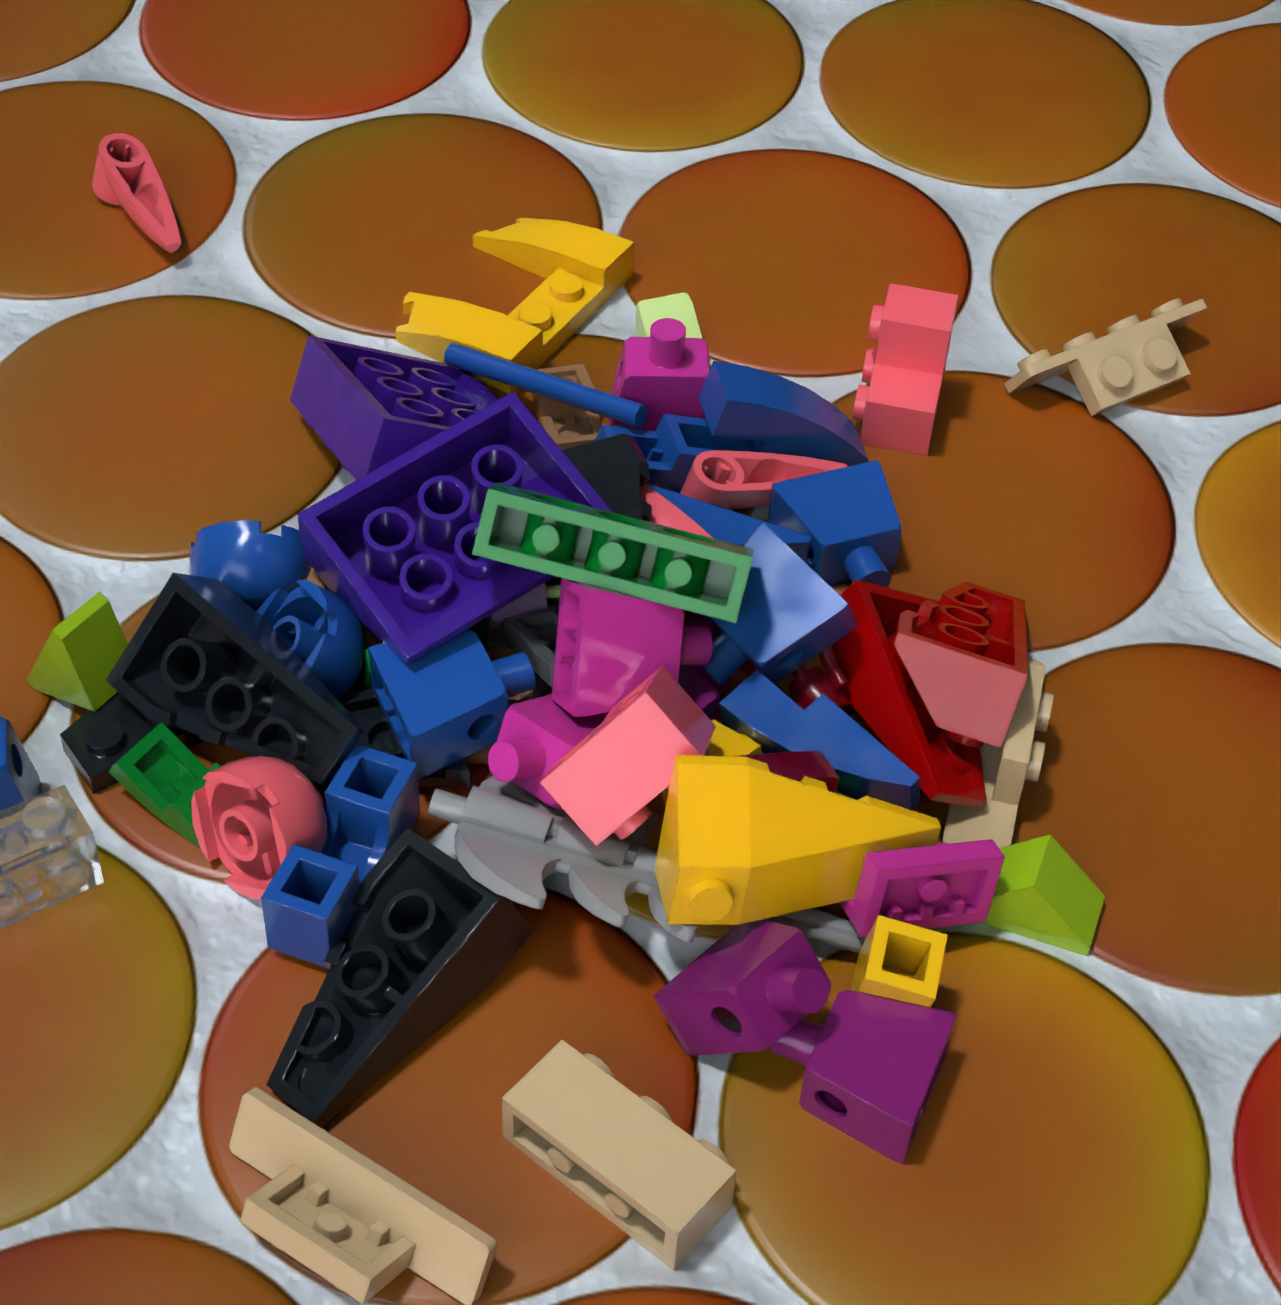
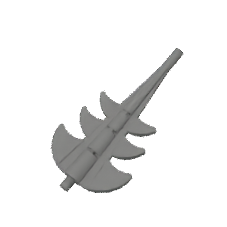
M491 776L484 780L479 787L473 785L468 798L441 789H435L427 815L458 824L454 844L458 861L472 879L494 893L519 904L535 909H543L547 894L542 880L558 871L568 874L571 892L578 903L594 916L616 927L623 928L629 916V909L625 899L635 892L648 895L649 908L655 920L665 930L682 941L693 942L698 924H668L654 871L658 850L650 848L645 837L656 829L660 817L658 814L652 812L650 817L623 840H620L613 832L599 845L595 846L563 809L547 805L512 781L501 782L494 776ZM815 908L762 919L797 927L807 939L859 953L866 937H860L851 921Z

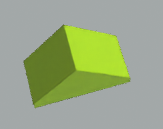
M100 591L52 629L26 680L39 692L94 712L118 692L106 679L128 646L109 600Z
M1051 834L999 848L1004 854L1005 859L986 922L981 923L1088 956L1105 895Z

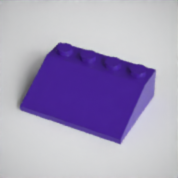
M310 335L307 339L290 398L291 403L306 419L305 423L316 431L323 440V445L331 449L341 461V466L349 471L355 480L360 479L499 400L472 373L449 366L446 363Z
M511 392L297 515L301 550L304 557L329 590L342 598L356 617L409 665L555 577L472 555L489 487L502 483L612 512V510L517 395Z

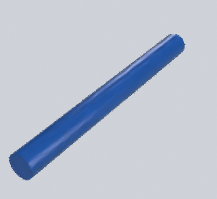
M451 343L444 354V361L449 366L637 428L642 427L647 419L648 408L644 404L462 345Z

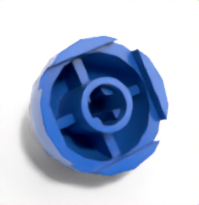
M261 521L221 522L202 528L197 532L196 544L191 541L189 574L218 579L255 611L259 609L271 593L280 587L290 592L300 587L296 581L307 579L311 564L302 554L299 530L281 525V536L261 533Z
M306 579L297 580L296 582L300 587L291 592L280 587L270 594L256 612L266 620L337 700L340 699L355 685L362 673L366 650L363 626L342 598Z

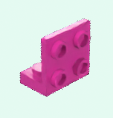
M993 839L943 845L938 840L937 845L869 852L866 853L855 899L842 901L839 904L860 937H867L878 915L926 929L986 922L1005 856Z

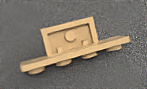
M1177 298L1150 312L1152 318L1140 322L1137 315L1129 316L1106 329L1108 335L1096 339L1093 332H1088L1065 343L1062 346L1064 352L1054 356L1050 355L1048 349L1027 356L1017 363L1020 372L1004 383L1008 393L1011 394L1070 371L1092 417L1177 383L1191 373L1171 331L1183 327L1207 310L1208 307L1203 298L1183 305L1181 299Z
M1027 659L1028 677L1001 748L987 743L979 747L986 802L978 809L950 804L942 845L993 839L999 848L1011 845L1024 781L1037 782L1041 770L1045 743L1033 741L1034 732L1046 733L1054 694L1042 692L1046 665H1043L1040 661Z
M255 1087L243 1094L229 1149L232 1154L272 1180L246 1198L240 1218L241 1224L362 1304L366 1303L407 1268L464 1305H472L481 1296L497 1249V1241L492 1236L261 1089Z

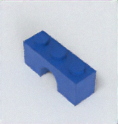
M357 743L354 744L325 791L327 840L322 852L319 853L293 844L261 896L268 948L328 969L329 967L324 963V960L333 941L342 942L357 910L351 902L361 881L406 828L412 830L420 815L418 763Z

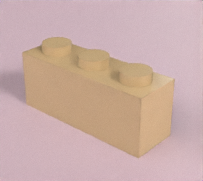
M561 1040L502 1097V1137L673 1271L676 1270L732 1208L737 1170L731 1166L726 1155L713 1143L703 1139L697 1141L674 1124L668 1112L657 1101L648 1096L638 1097L618 1082L612 1071L601 1059L589 1053L582 1055L564 1040Z

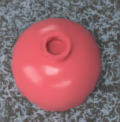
M258 756L229 762L208 772L202 778L206 780L205 786L193 793L191 800L192 822L203 854L209 863L220 857L225 867L233 874L223 879V881L234 891L250 899H261V896L293 844L319 853L322 852L327 840V819L320 792L294 765L281 759Z

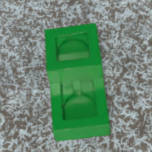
M161 722L122 756L108 772L161 821L200 848L192 822L191 800L194 791L205 786L206 780L202 778L208 772L221 766L215 762L207 769Z

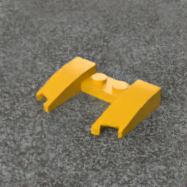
M519 218L516 219L515 224L492 232L488 230L477 232L473 235V247L546 280L508 315L460 300L408 292L403 301V314L410 315V319L407 324L396 327V342L441 363H445L444 354L447 347L451 343H455L532 369H538L633 276L634 242L589 226L568 221ZM473 374L478 380L508 394L517 389L516 387Z

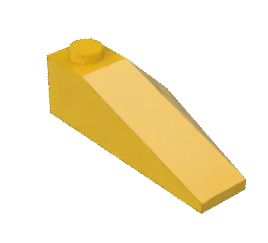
M675 755L654 871L668 924L740 925L855 899L866 853L937 845L941 825L938 818L876 798L864 796L856 800L828 791L825 782L804 776L800 782L772 773L767 763L742 756Z

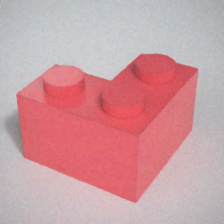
M890 283L885 305L874 304L869 324L868 339L878 340L877 350L867 349L861 382L870 383V385H858L852 419L863 421L860 441L863 445L928 456L944 380L958 295Z
M662 665L612 707L598 727L556 761L544 775L540 784L595 846L599 845L613 832L620 840H623L641 826L652 814V811L646 804L665 788L669 791L675 755H711L712 752L709 750L708 744L716 726Z

